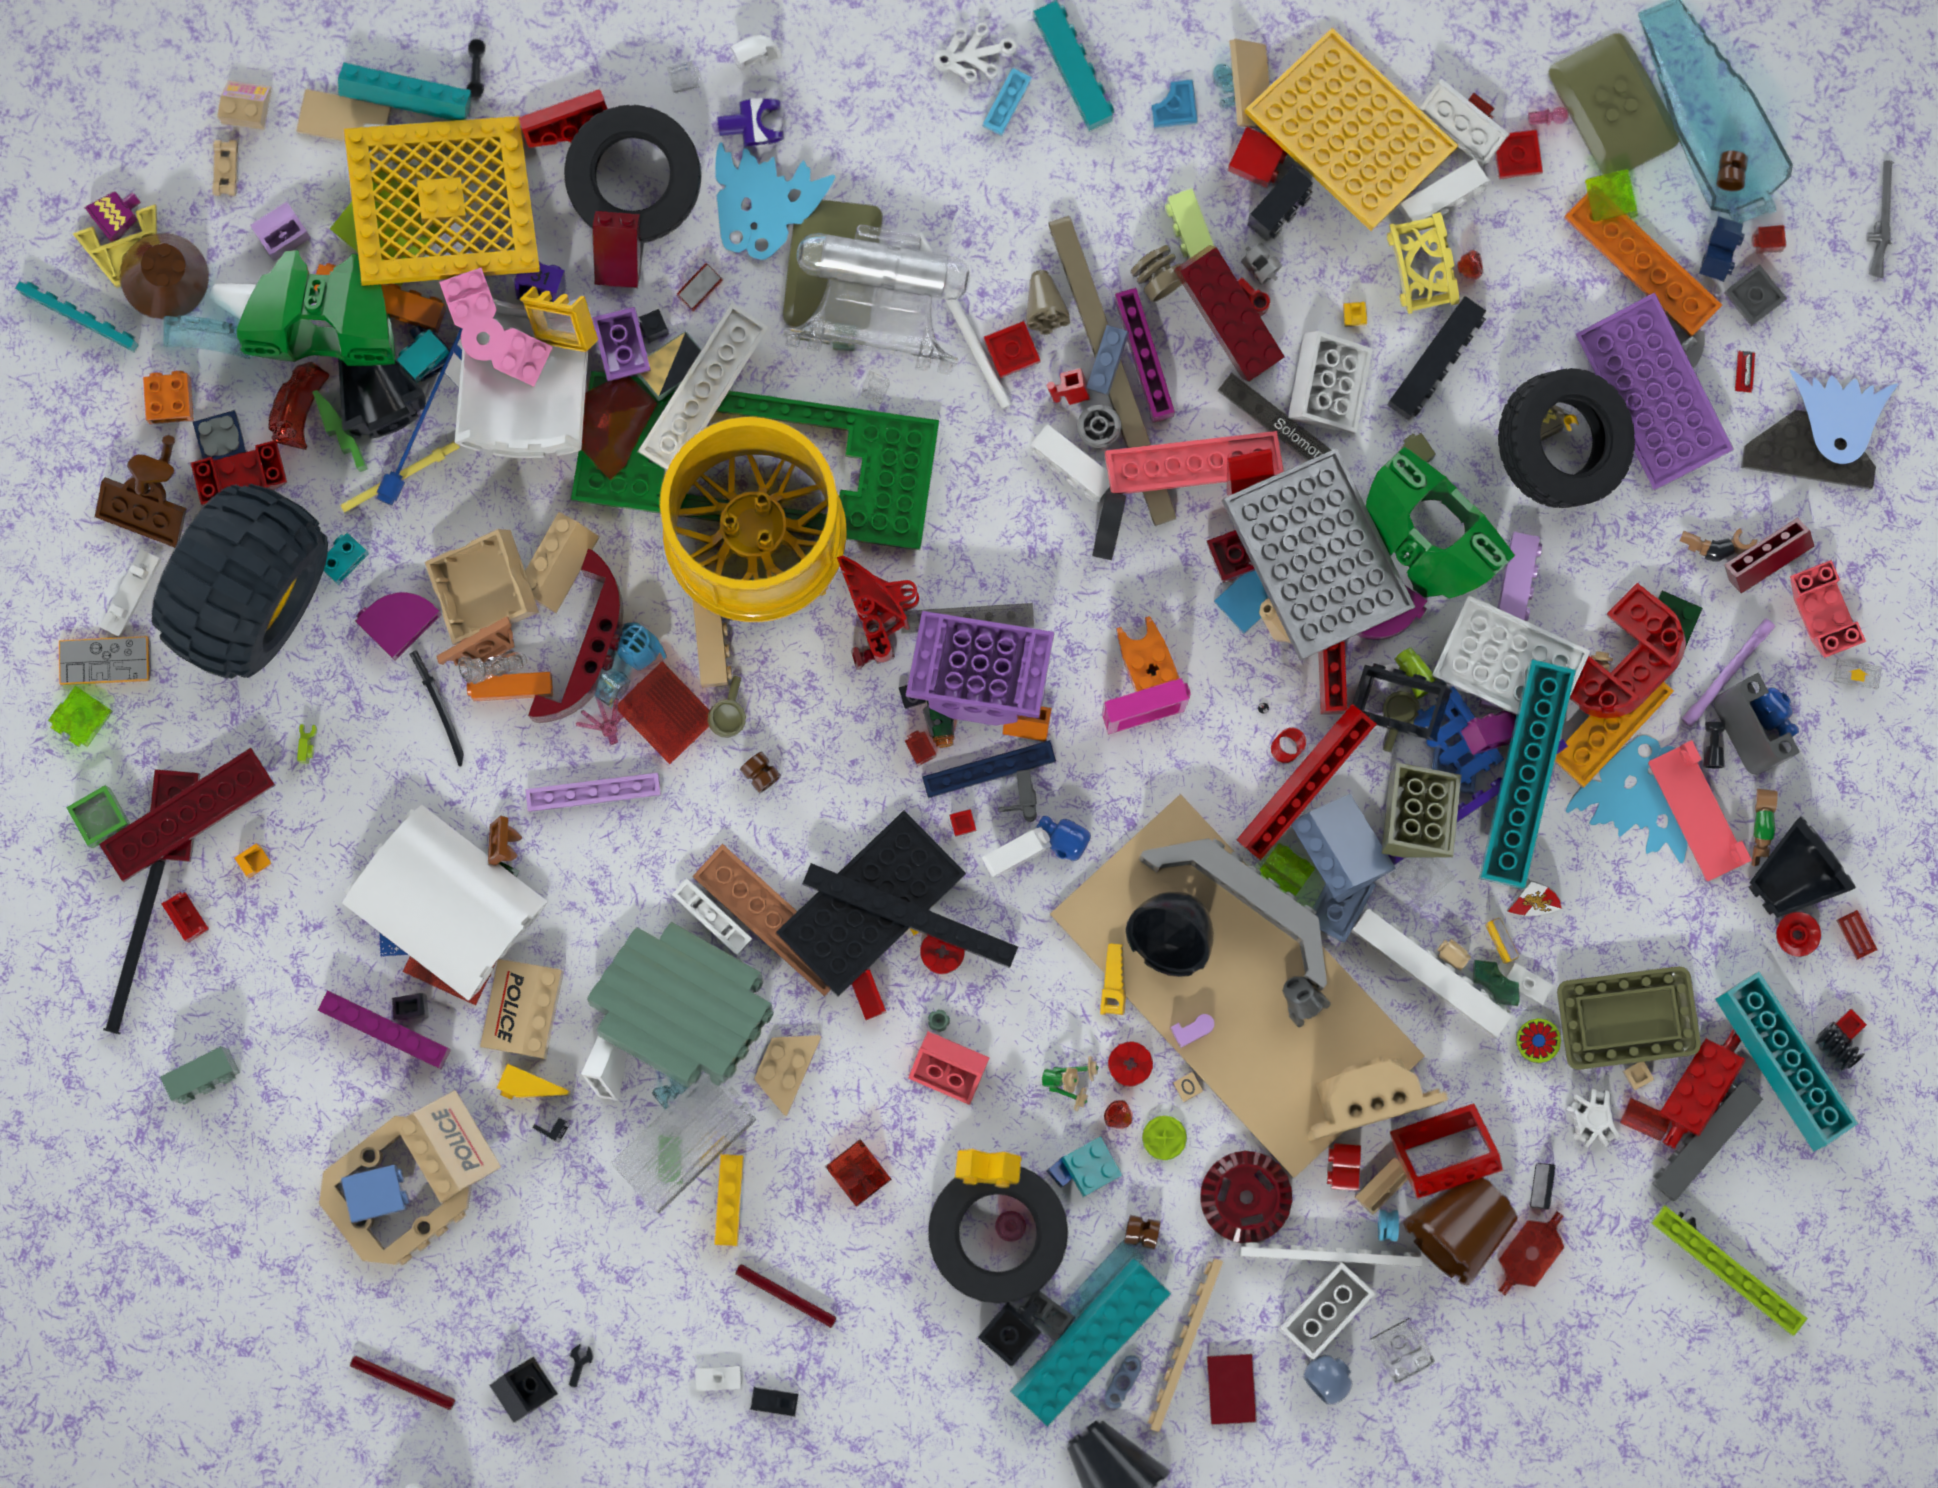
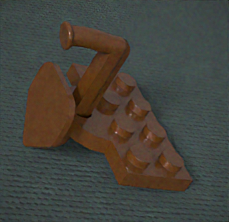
M166 435L162 438L163 448L159 460L138 454L128 461L127 468L132 476L124 484L104 477L101 481L94 517L175 548L181 539L187 508L167 501L166 491L161 482H167L174 474V468L169 463L175 438L171 435Z

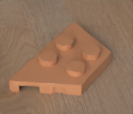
M506 616L494 624L480 629L478 633L462 639L457 645L437 655L438 663L444 665L447 661H454L455 666L480 667L514 648L509 617Z

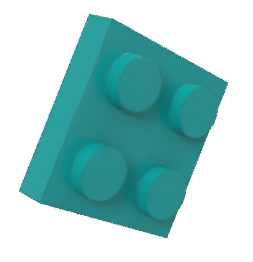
M1101 1136L1061 1158L1083 1197L1122 1176Z

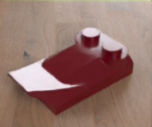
M1236 530L1207 540L1210 555L1222 583L1233 581L1239 576L1255 571Z

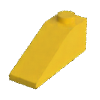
M508 1063L497 1085V1089L501 1090L500 1095L511 1100L514 1096L517 1098L569 1096L571 1093L567 1089Z

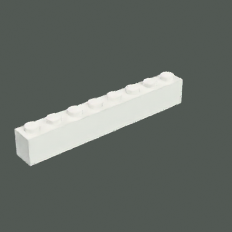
M1368 908L1353 927L1351 932L1493 1039L1500 1035L1513 1017L1509 1014L1511 1010L1502 1003L1497 1005L1491 1000L1492 996L1483 989L1478 991L1473 987L1475 983L1466 976L1462 978L1455 973L1456 969L1447 962L1442 964L1437 960V954L1430 949L1425 951L1419 946L1420 942L1411 935L1406 937L1401 933L1402 929L1393 922L1387 923L1383 920L1384 915L1374 908L1371 911Z

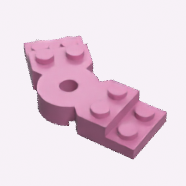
M482 268L439 282L453 322L456 326L462 328L461 344L465 352L476 360H491L495 369L534 387L553 346L513 327L506 330L503 329L501 324L493 318L497 309ZM480 332L488 333L490 337L488 343H478L477 335Z

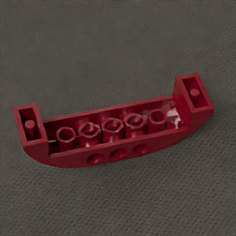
M591 549L587 550L581 571L585 577L604 584L562 701L559 703L535 694L528 716L536 723L560 720L584 707L593 698L601 686L606 672L611 671L614 663L612 655L614 650H618L623 624V599L610 568ZM606 625H612L609 631H603ZM598 646H605L603 651L595 652ZM597 666V670L594 673H588L590 667Z

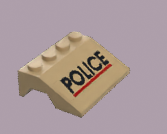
M498 959L480 1047L546 1060L564 971Z
M456 1090L394 1124L437 1198L442 1203L466 1187L501 1168Z

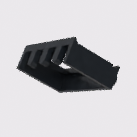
M1373 663V666L1365 665L1352 704L1377 724L1376 726L1437 742L1438 732L1450 694L1453 692L1446 686L1447 683L1434 679V682L1426 681V677L1414 674L1413 677L1406 676V672L1399 669H1393V672L1387 671L1385 666ZM1374 678L1439 695L1429 727L1425 728L1364 711Z

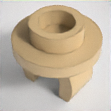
M1596 651V655H1591L1592 659H1595L1597 663L1609 672L1610 666L1608 661H1613V658L1609 657V653Z

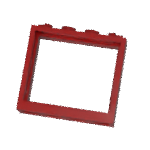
M1474 1103L1389 1131L1393 1149L1417 1199L1503 1171L1500 1154ZM1477 1127L1489 1153L1417 1176L1406 1153L1407 1149Z

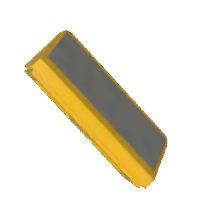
M1501 918L1487 922L1485 926L1503 964L1519 958Z

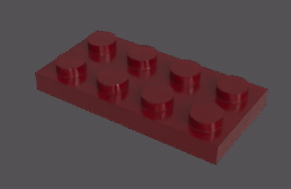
M155 769L150 811L199 781L200 773ZM193 839L160 860L191 862Z

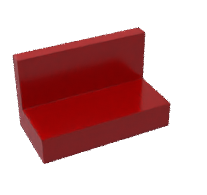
M868 969L852 984L866 1021L887 1013L871 971Z

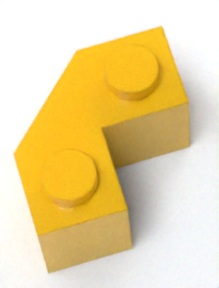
M976 1149L958 1150L955 1177L963 1179L965 1184L975 1185L977 1182L996 1184L998 1187H1009V1184L1019 1183L1021 1156L1005 1151L987 1153Z

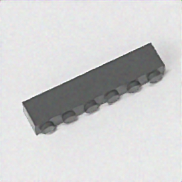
M1743 1081L1738 1084L1734 1082L1727 1091L1728 1096L1720 1102L1701 1135L1697 1136L1690 1133L1682 1142L1685 1146L1680 1151L1675 1150L1668 1158L1670 1163L1666 1168L1660 1167L1653 1175L1655 1180L1652 1184L1671 1201H1676L1763 1100L1761 1096Z

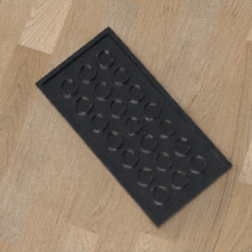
M903 810L837 874L930 910L966 875V872ZM818 891L776 931V935L839 997L910 928Z

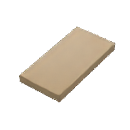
M1233 39L1230 40L1237 125L1261 129L1244 111L1270 86L1266 44Z
M305 89L296 131L297 133L345 141V128L364 127V124L388 125L391 107Z

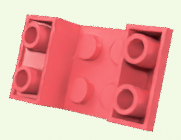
M1832 560L1790 576L1795 604L1812 643L1824 658L1866 642L1858 621L1853 623L1837 582L1840 579Z

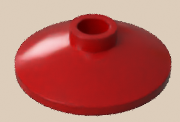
M1794 912L1781 919L1776 929V939L1780 948L1785 953L1795 957H1803L1811 954L1818 947L1821 940V929L1812 916L1803 912ZM1795 931L1800 932V939L1794 938L1793 933Z

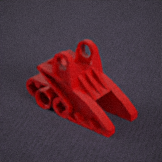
M844 555L839 556L837 560L859 619L863 622V630L873 657L878 662H887L893 654L888 637L902 627L906 630L910 629L904 612L918 605L920 598L917 586L910 580L887 582L873 575L856 561ZM905 585H911L913 588H902V587L905 586ZM906 593H912L909 596H904ZM916 597V600L913 603L907 604V602L911 601ZM894 622L897 623L888 631H885V628ZM873 628H878L877 631L870 632ZM878 642L882 643V646L885 649L884 654H881L879 652V648L877 645Z

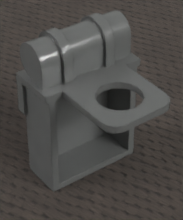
M1030 770L1017 771L1020 805L999 807L998 812L1021 810L1023 811L1024 819L1027 822H1033L1037 818L1036 791L1033 789V784H1031Z

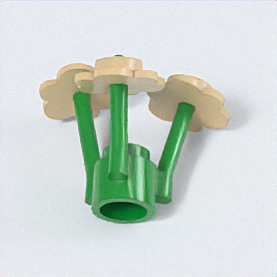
M1088 1056V1066L1045 1069L1042 1075V1085L1049 1087L1051 1092H1057L1076 1100L1074 1109L1078 1111L1080 1107H1084L1087 1103L1088 1095H1086V1088H1082L1078 1095L1073 1094L1079 1081L1077 1072L1088 1071L1089 1079L1094 1081V1075L1098 1074L1099 1067L1097 1062L1093 1061V1057ZM1063 1083H1064V1086H1063L1064 1090L1061 1089V1088H1058V1086L1061 1087V1086L1063 1085Z

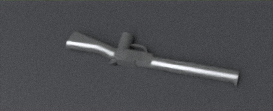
M1888 160L1883 161L1881 218L1874 225V233H1867L1866 237L1867 242H1879L1869 272L1870 275L1878 278H1884V254L1887 244L1892 245L1889 239L1891 228L1892 164L1894 162ZM1880 222V233H1876V224Z

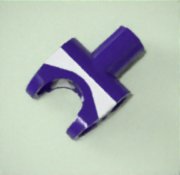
M769 98L743 100L739 102V115L717 117L719 136L742 134L743 145L746 147L765 146L784 140L783 131H774L762 124L765 115L781 108L780 100Z

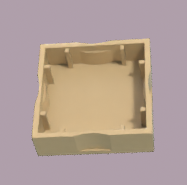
M497 529L472 540L462 548L450 550L425 561L433 589L440 600L443 618L453 645H457L462 639L471 637L478 633L480 629L488 627L506 616L509 617L512 625L539 613L511 530Z

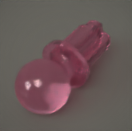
M1556 107L1552 112H1550L1549 108H1546L1545 111L1529 112L1528 122L1530 125L1546 123L1547 126L1550 125L1551 121L1556 124H1563L1568 120L1569 115L1564 107Z

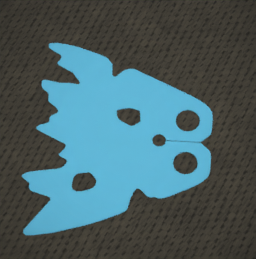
M720 142L716 153L715 175L718 183L726 186L717 194L720 234L723 246L727 250L737 253L747 249L749 256L756 259L765 260L769 258L786 242L789 234L786 225L801 224L804 219L808 218L829 191L835 180V175L833 174L811 182V170L806 166L805 161H802L790 181H786L785 176L777 177L774 157L769 162L758 164L756 157L750 155V151L746 148L743 149L742 159L737 170L733 164L731 152L725 153L723 143ZM792 189L801 191L799 198L795 202H791L788 198V194ZM745 197L751 200L752 206L747 212L741 209V203ZM753 222L758 224V228L752 230L750 227ZM733 231H740L743 234V240L739 244H733L730 241L729 237ZM760 238L768 241V248L763 252L755 249V242Z
M1646 735L1639 736L1624 747L1599 771L1602 782L1591 780L1575 794L1568 804L1566 812L1569 813L1575 808L1583 811L1589 805L1599 803L1595 815L1589 824H1607L1613 821L1614 826L1618 828L1619 837L1635 824L1640 829L1647 826L1649 837L1646 845V854L1652 851L1658 852L1665 843H1668L1680 863L1684 862L1687 841L1654 775L1648 774V769L1650 768L1648 762L1675 748L1672 746L1660 748L1659 742L1656 739ZM1641 744H1648L1652 748V754L1649 757L1644 758L1638 754V747ZM1629 775L1637 779V784L1631 789L1624 788L1625 780ZM1662 814H1666L1668 817V825L1664 829L1656 823L1657 817Z

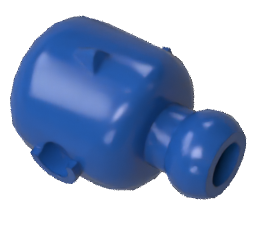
M1771 687L1768 689L1769 693L1750 702L1754 713L1764 729L1771 731L1776 728L1779 732V737L1789 732L1792 737L1799 733L1797 725L1791 723L1788 719L1792 716L1793 709L1790 705L1791 700L1786 693H1781L1778 689Z
M1042 816L1036 827H1041L1047 832L1052 846L1050 849L1061 859L1079 860L1091 839V833L1087 829L1069 819H1062L1056 824L1049 816Z

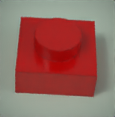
M971 809L949 815L955 837L977 831Z
M1852 1008L1834 1023L1836 1027L1841 1028L1842 1034L1845 1033L1847 1035L1846 1038L1848 1040H1852L1867 1026Z

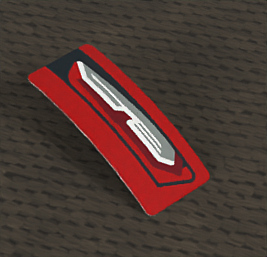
M1738 351L1735 391L1752 392L1755 352Z

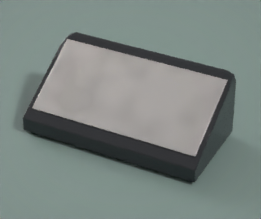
M1536 1163L1530 1200L1531 1208L1550 1209L1555 1164Z

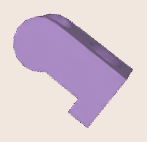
M1202 1014L1196 1018L1195 1022L1184 1028H1181L1178 1023L1170 1029L1180 1048L1210 1033L1214 1028V1020L1210 1015Z

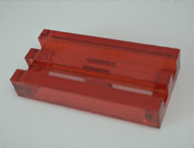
M1858 910L1836 920L1856 960L1878 950ZM1852 917L1855 918L1870 949H1867ZM1845 920L1849 923L1863 951L1862 953H1859L1844 923Z

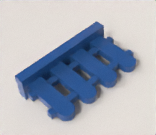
M1452 687L1450 689L1453 692L1450 694L1444 713L1450 722L1439 729L1437 742L1426 739V744L1431 748L1440 745L1444 752L1439 756V763L1442 766H1448L1452 763L1456 768L1454 774L1461 775V783L1465 782L1468 785L1472 782L1470 777L1482 769L1485 772L1489 771L1491 763L1495 767L1504 758L1498 749L1495 748L1482 754H1474L1475 758L1461 766L1457 759L1471 751L1461 731L1468 726L1467 722L1474 719L1475 716L1455 687ZM1436 704L1426 711H1423L1422 708L1418 710L1419 716L1414 719L1413 724L1428 728ZM1453 708L1458 714L1457 717L1451 712ZM1459 733L1463 740L1449 748L1445 741Z

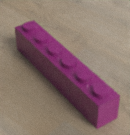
M1137 288L1115 293L1114 300L1123 329L1129 332L1127 342L1152 423L1174 417L1175 410Z
M328 990L317 1010L441 1070L451 1051L448 1047Z

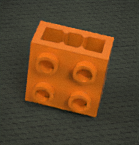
M172 371L171 375H163L156 372L150 373L148 377H143L146 421L149 424L194 421L191 377L184 371Z

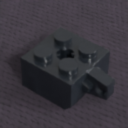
M1032 1301L1026 1309L1020 1306L1017 1310L1007 1302L977 1338L1012 1368L1042 1333L1033 1324L1036 1319L1032 1317L1039 1306ZM1006 1329L1008 1331L1011 1329L1015 1331L1014 1335L1016 1338L1014 1340L1012 1338L1007 1340L1004 1337Z

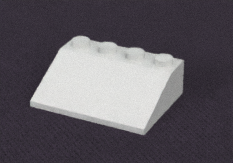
M1320 331L1304 333L1288 418L1304 424L1357 433L1372 348Z

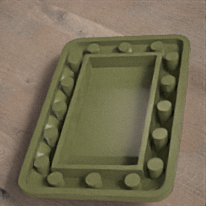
M1619 33L1611 34L1554 63L1550 67L1548 72L1549 79L1603 176L1611 179L1616 178L1673 149L1679 143L1680 135L1673 120L1624 35Z
M821 200L807 219H804L801 224H793L783 306V319L786 324L793 327L834 331V326L856 328V334L867 331L871 319L875 282L820 272L819 263L823 241L825 240L879 249L882 212L877 206Z
M1676 966L1567 980L1562 982L1557 988L1566 1060L1568 1065L1575 1070L1691 1056L1696 1054L1701 1047L1691 975L1684 967Z

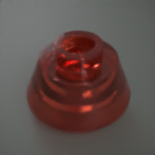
M1471 250L1461 256V260L1457 262L1459 273H1463L1464 277L1479 279L1483 275V263L1480 253L1476 250Z
M1125 1100L1113 1101L1104 1112V1122L1108 1127L1124 1129L1132 1123L1133 1113Z

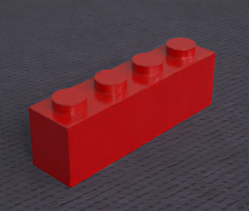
M597 89L518 117L529 148L556 145L557 142L563 141L571 143L574 136L586 122L608 108L601 89Z

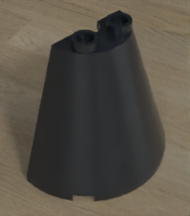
M338 358L342 428L347 435L359 439L362 437L361 435H369L371 439L392 434L412 423L418 417L417 412L420 409H424L426 397L423 390L396 359L395 364L347 366L344 361Z
M1802 816L1794 822L1749 882L1751 884L1749 886L1750 891L1756 898L1760 895L1765 901L1762 904L1769 915L1774 913L1777 918L1856 888L1851 877L1845 873L1842 864L1811 825H1807V821Z
M1097 1420L1086 1428L1088 1433L1082 1437L1078 1434L1068 1442L1070 1446L1067 1450L1082 1488H1155L1160 1480H1164L1170 1474L1168 1468L1104 1421L1100 1423Z

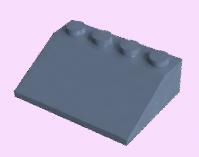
M1351 794L1309 811L1291 824L1338 903L1396 869L1389 856L1381 853L1382 845Z

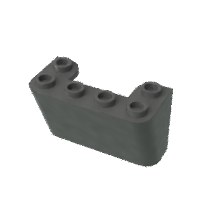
M1759 672L1721 693L1714 700L1715 711L1721 722L1725 723V730L1743 765L1749 773L1755 775L1761 774L1800 753L1790 732L1770 742L1754 713L1750 702L1769 693ZM1754 681L1759 684L1760 689L1758 693H1756L1752 685ZM1786 741L1790 744L1791 750L1789 753L1780 742Z

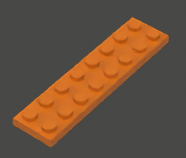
M1594 186L1564 216L1580 234L1646 296L1655 293L1665 313L1690 337L1722 307V304L1597 186Z

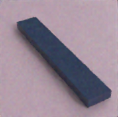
M1049 740L922 776L929 799L1017 774V771L1031 770L1056 762L1051 741Z

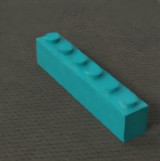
M1055 0L1034 10L1033 18L1088 131H1091L1113 120L1112 113H1115L1112 103L1110 101L1106 102L1102 83L1100 81L1097 82L1094 77L1096 74L1094 66L1091 62L1087 63L1086 50L1082 43L1078 44L1075 38L1077 32L1073 24L1069 25L1066 20L1068 14L1063 5L1060 6L1058 1Z
M345 62L338 76V96L450 121L467 120L471 109V90Z

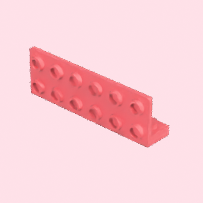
M1691 740L1650 760L1648 765L1706 881H1710L1752 861L1743 841L1737 843L1698 765V762L1702 759Z

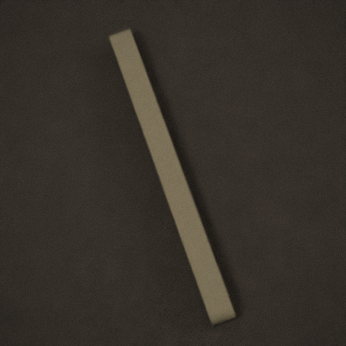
M1068 215L1050 221L1048 225L1096 360L1108 322L1072 220ZM1120 359L1108 395L1112 408L1120 418L1121 433L1126 447L1150 446L1151 443ZM1167 489L1142 492L1155 526L1176 519Z

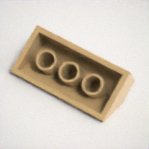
M560 512L557 513L525 570L535 602L554 613L558 612L580 573L587 550H593L599 539V536Z

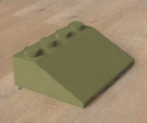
M1396 762L1389 776L1381 853L1402 858H1452L1454 855L1461 775Z

